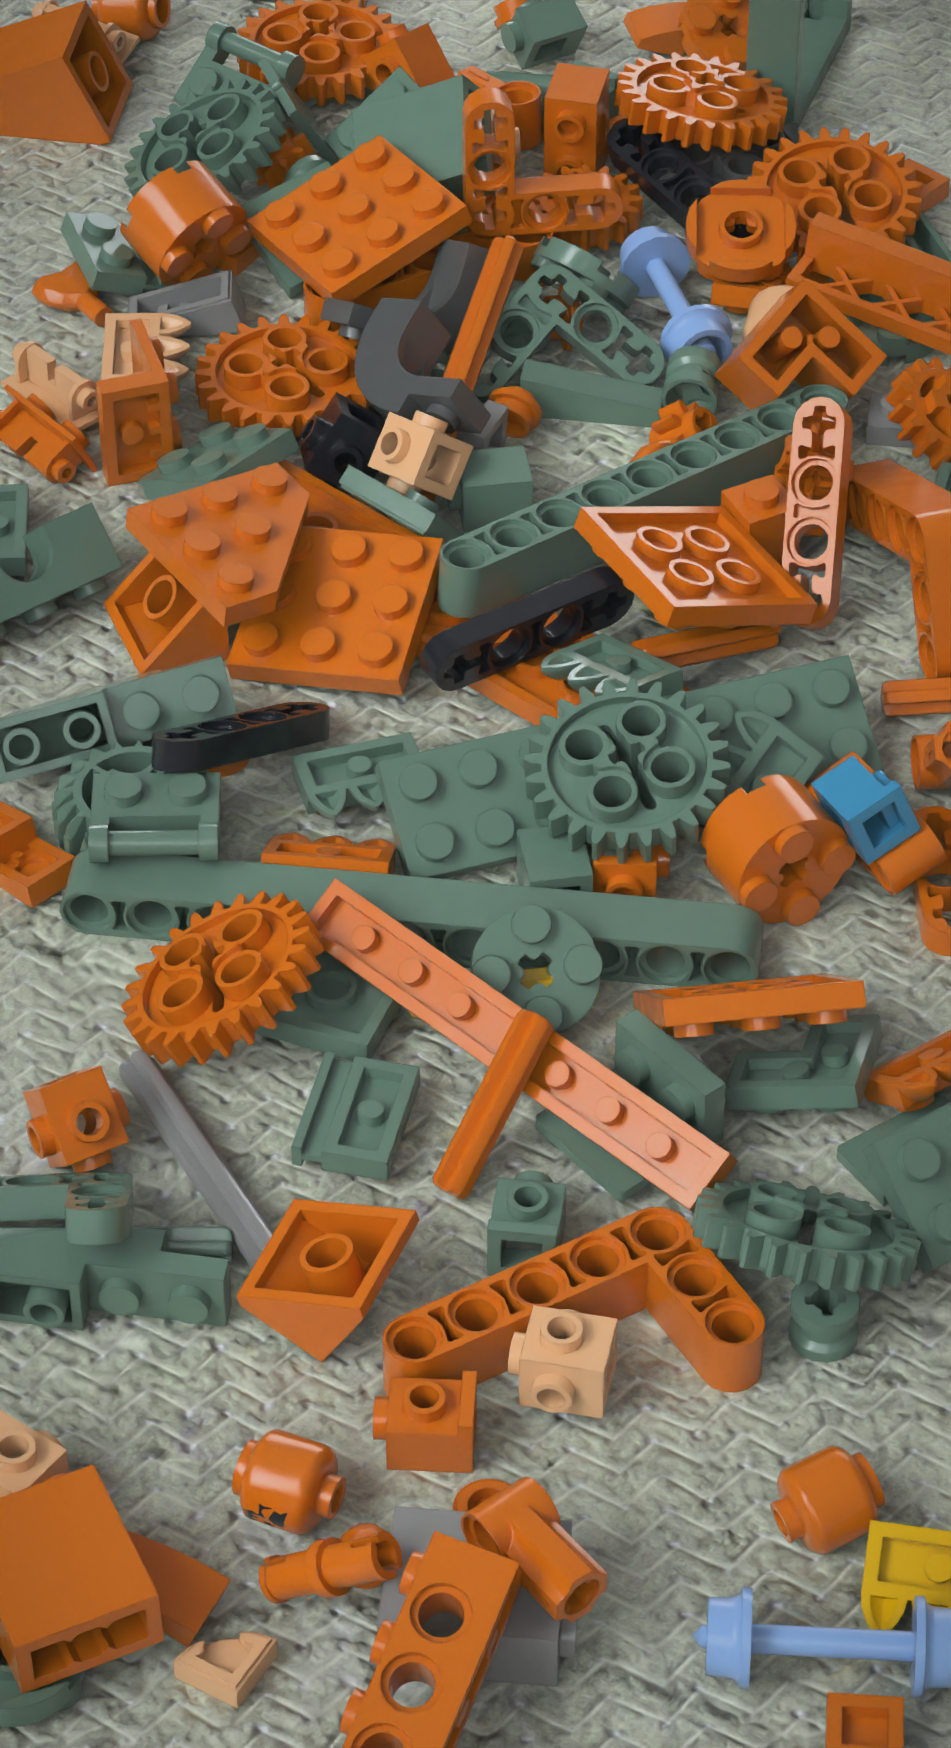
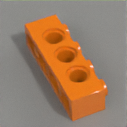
M434 1531L425 1554L416 1550L411 1554L399 1586V1594L406 1596V1599L396 1622L389 1619L383 1621L371 1649L369 1661L377 1665L369 1686L366 1691L356 1688L351 1694L344 1710L340 1732L346 1734L347 1737L342 1748H456L521 1591L520 1562ZM438 1613H451L463 1622L460 1629L448 1637L431 1636L422 1628L431 1616ZM408 1682H423L434 1690L429 1701L419 1707H405L393 1699L397 1689Z

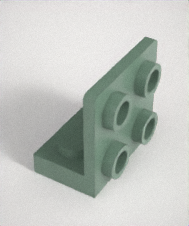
M635 1009L616 1020L615 1068L611 1069V1071L713 1142L718 1143L723 1140L726 1083L639 1010ZM547 1109L536 1115V1129L616 1200L625 1201L651 1185L649 1181Z

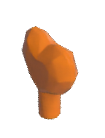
M77 262L69 265L61 272L40 277L35 281L32 288V294L43 305L65 312L81 311L100 327L105 326L106 313H113L112 309L97 297L100 291L91 290Z

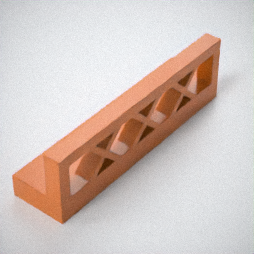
M818 212L809 223L805 253L786 277L785 285L795 286L803 279H806L841 313L951 355V262ZM814 271L834 279L835 282L821 284L807 277ZM871 293L884 298L885 301L870 303L860 299L858 295ZM923 313L934 317L936 321L922 323L910 318L909 314Z

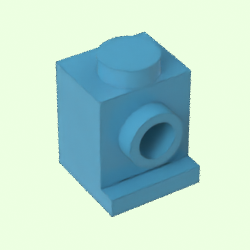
M853 755L811 783L820 804L845 831L849 843L868 865L921 830L901 785L896 780L890 782L888 777L879 769L871 774Z

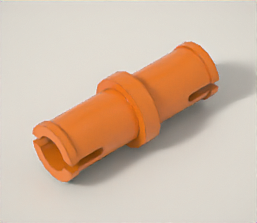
M385 1531L345 1542L335 1537H329L314 1541L308 1547V1550L266 1557L263 1560L266 1565H262L259 1568L258 1580L264 1596L272 1603L279 1604L290 1599L313 1594L330 1599L346 1595L352 1586L395 1579L398 1576L395 1571L402 1568V1552L396 1538Z

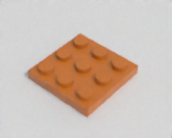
M378 135L369 142L363 143L326 170L318 172L309 181L281 199L273 201L264 210L247 220L252 236L324 299L329 297L348 302L358 298L473 222L465 203L381 135Z
M723 506L581 507L574 528L592 546V551L598 557L605 560L623 580L624 586L635 593L654 613V618L667 628L685 630L688 627L716 626L722 629H732L735 626L751 625L779 628L782 625L810 624L818 603Z
M301 526L297 537L296 549L288 573L284 576L275 611L242 621L239 624L226 662L231 679L403 695L437 589L440 550L445 544L444 539Z
M828 973L633 991L634 1010H639L666 1034H674L675 1038L715 1034L714 1022H718V1025H729V1028H741V1031L781 1028L780 1016L782 1015L783 1018H795L797 1022L807 1021L808 1025L840 1023L848 1021L847 1009L866 1007L864 980Z

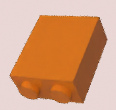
M94 1464L67 1474L54 1475L42 1483L0 1498V1648L22 1694L164 1641L159 1594Z

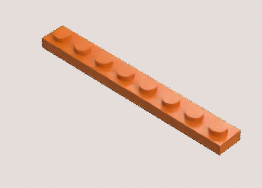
M335 878L308 914L321 933L318 940L324 947V952L489 1068L517 1012L522 1008ZM554 1030L522 1090L527 1096L692 1213L695 1211L698 1194L701 1195L702 1188H714L715 1182L723 1183L738 1162L725 1149Z

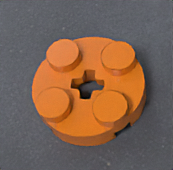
M688 0L678 18V27L681 25L684 34L681 44L688 57H691L693 53L698 54L704 61H709L713 57H719L720 64L729 65L737 62L740 63L739 70L746 71L749 0ZM724 26H727L734 30L737 35L731 34L728 37L721 30Z
M744 179L728 180L711 187L710 195L702 198L698 204L697 199L689 208L686 218V245L689 254L696 262V268L700 275L707 279H721L736 283H748L758 280L768 281L779 277L783 272L784 264L791 257L795 247L797 224L795 213L790 204L785 200L784 205L780 199L772 196V188L757 181ZM736 224L746 225L747 232L754 234L746 238H737L729 233L734 232Z

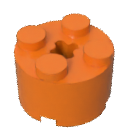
M187 161L186 163L192 169L177 173L173 167H170L153 177L137 192L129 203L126 210L132 215L128 227L121 222L120 231L122 236L161 282L167 286L212 275V270L225 260L226 255L237 254L248 245L252 238V233L247 227L248 217L246 211L201 161Z
M769 775L760 778L765 784L764 786L748 794L740 787L729 794L717 806L702 832L701 845L706 850V860L703 859L706 868L737 905L748 907L757 912L762 918L763 923L788 921L792 926H800L816 916L820 909V902L832 891L842 874L853 865L856 851L849 843L845 831L799 780L787 775Z

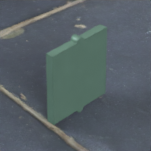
M266 57L258 62L260 69L290 119L331 166L340 161L336 153L325 142L326 135L321 130L310 109Z

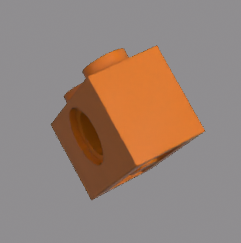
M557 63L544 97V173L560 175L562 166L572 169L580 168L582 164H588L590 171L598 172L606 165L608 159L607 135L609 126L610 69Z

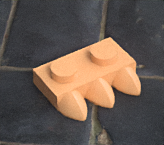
M106 313L101 380L133 374L129 320L139 318L142 319L149 337L157 336L159 338L164 356V370L172 369L177 382L189 374L188 367L175 361L190 351V344L177 338L191 328V321L169 313Z

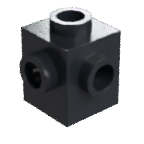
M336 392L321 416L314 414L307 421L300 434L298 444L301 446L300 451L304 468L307 470L306 472L336 489L337 487L342 489L339 480L348 465L374 479L379 471L369 467L368 464L384 427L385 419Z

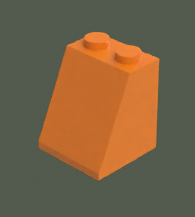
M85 0L1 27L0 136L96 145L110 143L133 83L87 1Z

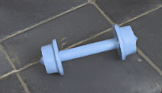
M657 226L643 227L634 231L625 239L621 246L619 271L639 287L640 290L637 296L643 298L660 296L672 316L664 327L660 339V346L665 359L669 361L670 356L679 348L698 345L716 353L723 364L732 354L733 350L731 322L729 317L719 307L710 304L691 306L679 286L689 271L691 261L686 244L678 236L669 234L665 229Z
M743 1587L742 1591L736 1596L708 1597L707 1625H701L692 1635L701 1648H706L705 1676L732 1679L741 1690H749L751 1654L910 1662L912 1698H922L923 1693L928 1689L951 1688V1608L931 1606L926 1602L925 1596L915 1595L911 1631L752 1623L753 1589L752 1587Z

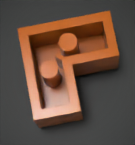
M803 279L775 302L717 370L714 376L750 410L778 398L793 380L802 388L813 384L834 386L842 390L850 399L875 372L887 355L810 282Z

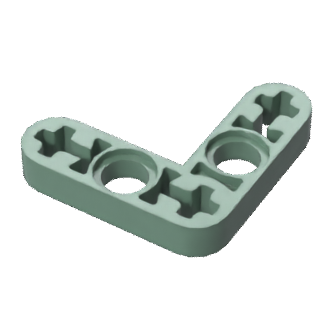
M550 264L536 270L503 308L491 342L494 351L498 356L502 357L493 367L489 377L493 385L489 386L487 383L482 382L475 387L473 394L481 403L487 402L490 393L497 388L506 387L523 367L525 358L530 359L553 331L612 378L653 386L664 368V356L662 349L654 340L571 271L560 265ZM555 281L559 282L563 286L560 296L571 307H573L577 297L585 302L576 309L570 323H566L562 319L566 315L568 308L559 300L552 299L546 304L540 299L543 288L539 285L541 282L547 286L553 285ZM590 314L604 317L610 326L609 337L601 342L588 341L580 332V320ZM510 320H520L530 328L532 340L525 347L512 348L502 340L500 334L502 325ZM620 333L628 338L621 347L625 352L634 358L642 352L650 358L646 365L648 371L651 372L649 375L641 370L634 376L628 373L626 369L630 361L618 349L613 359L605 355L606 352L613 348ZM491 349L488 350V353H487V356H486V358H485L484 364H485V363L488 361V359L491 357V354H492V351H493V350H491ZM503 359L513 362V364L507 367Z
M96 1171L0 1176V1222L65 1219L66 1241L76 1245H106L119 1243L130 1238L134 1213L133 1177L130 1173Z

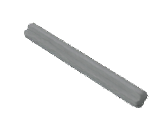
M143 1050L132 1052L130 1059L120 1064V1077L220 1224L231 1229L233 1243L252 1269L273 1235V1228L155 1058L149 1057L146 1051Z

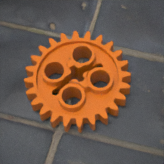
M276 0L274 11L261 7L258 9L259 18L247 17L246 27L238 29V35L280 53L291 51L302 56L305 60V70L294 91L304 103L308 98H316L318 105L324 106L327 98L334 97L340 104H345L346 95L348 94L364 99L365 88L374 91L378 88L363 56L381 46L377 39L378 36L399 24L391 23L390 13L378 15V5L376 4L361 8V0H352L349 3H342V0H312L307 2L305 0H294V4L291 5ZM237 57L240 73L267 85L269 84L259 66Z
M672 52L670 59H666L658 54H652L651 61L636 58L635 65L626 63L624 71H619L614 105L619 107L618 114L620 116L629 117V125H644L642 133L645 135L662 134V142L677 139L681 140L683 148H688L692 143L700 144L704 151H710L711 147H720L726 152H731L732 145L749 151L751 150L752 143L764 147L767 145V139L777 140L778 133L783 132L788 98L782 97V88L772 87L773 80L771 78L757 79V70H739L740 63L734 62L729 65L720 64L719 57H713L709 61H704L695 53L691 57H681L676 52Z
M821 127L819 138L812 139L808 133L801 130L799 131L797 144L782 137L779 141V152L770 148L764 149L763 162L754 161L752 176L747 177V180L757 181L773 189L772 196L780 199L784 205L786 200L793 208L797 224L793 251L798 253L797 263L805 253L809 223L818 212L905 244V236H914L916 221L920 220L922 183L915 181V167H904L905 154L903 152L888 156L889 142L883 141L873 147L869 145L870 133L867 132L861 135L858 140L850 139L848 128H843L838 137H831L826 127Z
M281 314L278 324H270L264 317H258V327L253 329L243 323H238L236 336L220 332L219 344L207 343L205 345L206 356H199L197 358L198 370L195 371V386L199 408L207 410L209 422L222 420V422H229L231 427H247L256 423H264L266 428L292 429L295 438L300 436L305 424L314 414L321 416L336 392L369 410L370 402L359 389L355 375V357L359 341L339 336V329L332 332L330 321L325 320L317 326L310 325L309 315H304L298 323H290L287 315Z
M260 891L249 902L246 896L241 893L236 897L230 908L225 909L222 903L217 901L213 905L210 916L203 919L196 912L192 914L190 918L191 926L185 931L172 928L169 931L172 941L167 946H152L150 951L155 957L154 961L136 966L135 971L141 979L126 985L125 990L131 998L121 1004V1008L127 1015L123 1022L141 1049L146 1051L148 1056L154 1055L162 1065L172 1058L178 1067H183L193 1055L199 1064L203 1065L206 1064L216 1049H219L225 1058L230 1056L234 1042L243 1039L248 1045L254 1044L255 1030L261 1026L274 1030L277 1027V1022L273 1016L279 1011H294L297 1006L291 999L292 995L309 991L312 986L305 976L313 974L321 968V965L315 958L324 951V947L318 940L321 933L298 900L295 899L289 902L285 894L281 892L271 899L266 891Z

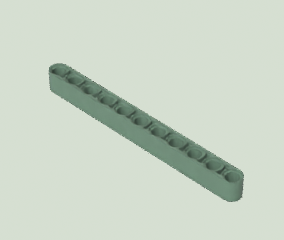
M88 849L78 853L73 859L60 905L62 919L69 927L78 932L93 935L172 941L169 931L172 928L185 931L191 926L190 918L192 914L196 912L203 919L210 916L213 905L217 901H220L225 909L230 908L236 897L241 893L251 902L260 891H266L271 899L281 892L285 894L289 902L295 899L298 900L302 908L309 914L336 878L464 968H470V958L477 940L495 919L505 913L518 910L522 906L529 904L539 905L544 908H554L570 915L588 931L603 962L600 980L676 987L757 980L764 934L763 920L757 912L737 904L219 859V861H199V857L177 855L110 856L109 863H90ZM539 956L534 961L523 957L518 965L521 968L549 966L550 963L545 958Z

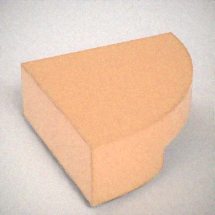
M240 1632V1638L219 1640L205 1645V1641H199L185 1649L173 1661L174 1678L238 1709L278 1656L277 1639L260 1633Z

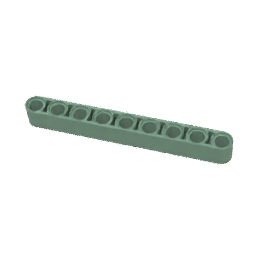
M826 384L805 386L448 541L440 550L438 606L450 616L474 618L604 561L592 551V546L574 528L581 507L720 506L722 490L747 483L754 479L774 475L775 465L779 463L784 451L785 438L788 434H792L795 414L804 402L811 398L822 396L831 398L847 410V395L842 390Z

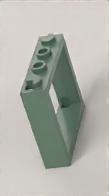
M749 0L746 71L757 70V79L771 78L773 80L772 87L783 89L782 97L788 98L784 125L797 123L799 128L850 31L852 0Z

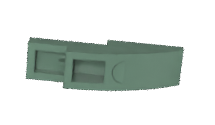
M219 654L165 670H153L0 717V784L70 765L73 760H88L91 748L107 752L112 749L114 741L122 747L136 744L139 738L142 742L151 740L153 733L237 714L222 656Z
M131 1227V1234L128 1240L106 1245H76L68 1243L66 1241V1229L42 1231L0 1240V1320L34 1324L43 1328L58 1327L83 1331L89 1310H97L116 1315H137L177 1320L187 1324L201 1323L227 1326L232 1307L229 1259L168 1252L166 1230Z

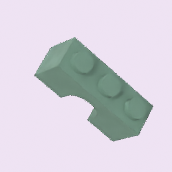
M92 502L44 523L22 536L33 560V572L29 582H22L11 578L0 566V638L9 633L4 623L21 615L27 625L58 611L59 608L55 600L71 592L77 602L108 588L109 585L105 576L123 567Z

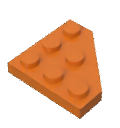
M276 462L127 508L125 528L223 627H227L275 611L284 576L288 573L296 549L301 526L303 527L308 513L310 493Z

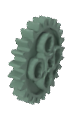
M243 78L234 87L230 79H226L216 91L210 83L205 87L203 94L197 98L192 92L188 93L186 104L181 107L173 103L170 104V115L166 118L155 117L152 121L156 128L153 131L139 134L144 144L130 149L129 153L134 159L124 165V168L129 173L124 178V181L129 187V192L134 197L147 182L160 172L173 167L177 173L192 169L186 163L187 161L197 160L203 162L229 192L239 196L242 194L241 184L245 180L257 181L259 179L255 172L258 167L272 165L273 161L268 153L282 148L278 138L287 133L286 128L282 124L287 120L271 91L264 89L258 81L250 85L248 80Z
M630 678L625 692H616L614 685L608 679L603 682V695L595 697L583 686L579 688L580 704L575 706L569 701L559 699L557 701L558 718L548 715L540 717L541 734H530L529 755L524 756L527 799L533 800L535 819H548V835L551 838L565 832L568 833V850L572 852L580 848L585 842L592 844V860L598 861L603 856L607 848L616 850V858L619 864H625L630 850H639L644 861L649 863L652 861V847L661 845L666 852L673 856L677 854L676 837L680 835L693 843L699 841V823L706 825L716 807L727 797V786L731 784L728 741L720 740V723L718 721L706 722L705 705L698 704L686 710V692L683 690L678 691L669 699H665L662 697V682L656 681L648 693L639 692L636 678ZM604 731H605V732H609V733L611 734L612 738L614 739V741H615V743H616V747H617V754H618V757H619V759H620L621 762H617V763H616V747H615V744L613 743V741L611 740V738H610V739L608 738V736L604 733ZM645 734L646 736H635V735ZM581 758H591L589 760H577ZM635 778H638V787L634 780ZM675 780V781H677V782L667 783V782H663V781ZM638 789H639V795H640V797L642 798L643 801L645 800V802L647 803V805H648L652 810L646 809V808L644 807L643 803L641 802V800H640L639 797H638ZM610 804L621 805L617 807H606V805Z
M733 1179L732 1186L715 1182L714 1188L703 1187L701 1195L698 1194L691 1225L694 1228L693 1236L702 1239L701 1246L718 1249L717 1257L738 1259L740 1268H752L765 1272V1276L769 1278L780 1275L789 1276L792 1282L797 1285H802L806 1280L813 1281L826 1290H830L831 1286L858 1292L859 1286L862 1285L875 1291H881L883 1284L898 1288L900 1281L910 1282L911 1276L915 1272L921 1241L917 1240L918 1232L907 1229L908 1222L891 1219L892 1212L873 1210L869 1206L870 1202L845 1197V1194L841 1192L830 1195L820 1193L816 1186L812 1185L807 1187L806 1190L798 1189L788 1181L775 1183L756 1179V1182L751 1185L742 1180ZM801 1223L814 1225L810 1246L798 1243Z

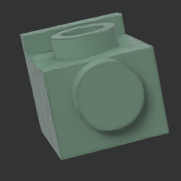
M528 0L515 10L511 21L501 25V38L507 51L515 55L521 69L524 70L576 53L588 25L574 0Z
M534 1170L523 1171L517 1174L514 1179L498 1177L491 1219H489L487 1227V1276H492L562 1245L566 1222V1184L553 1183L548 1175ZM507 1241L543 1244L542 1251L508 1248L506 1244Z

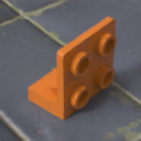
M141 318L129 320L133 374L96 381L102 468L108 487L140 481L139 479L158 468L157 460L169 452L182 448V438L175 415L171 416V404L179 402L176 377L172 369L164 370V356L159 338L157 336L149 337Z

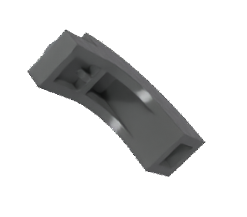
M446 239L439 244L430 278L423 291L415 299L422 300L451 334L452 337L444 349L448 355L451 354L489 250L475 244ZM325 297L320 319L340 324L339 336L359 341L375 309L353 302Z
M381 298L363 330L356 351L355 375L359 389L385 421L389 412L412 421L415 411L418 410L447 422L446 434H452L455 431L481 434L491 414L461 379L430 377L436 362L452 336L422 300Z

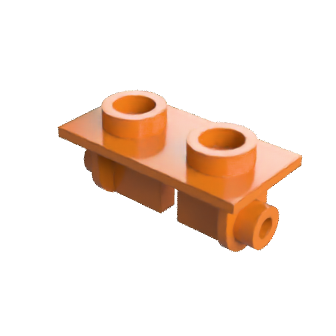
M8 384L4 387L13 402L5 410H0V442L19 457L24 455L25 461L51 483L69 482L74 477L76 468L80 464H83L93 473L98 470L85 451L90 445L89 440L72 422L65 420L61 425L54 420L56 418L55 414L37 395L31 393L25 398Z

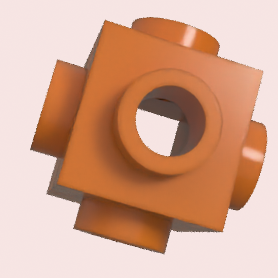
M101 1065L83 1068L22 1092L32 1117L31 1120L26 1122L30 1143L40 1159L47 1157L50 1168L72 1165L74 1173L88 1172L113 1162L110 1149L129 1142L124 1129L125 1126L130 1124L127 1106L120 1092L116 1088H109Z

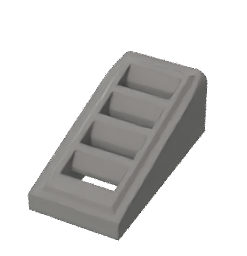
M226 270L131 296L128 298V313H169L186 318L191 321V328L181 336L219 335L220 332L235 334L237 333V324H245V301L233 271Z

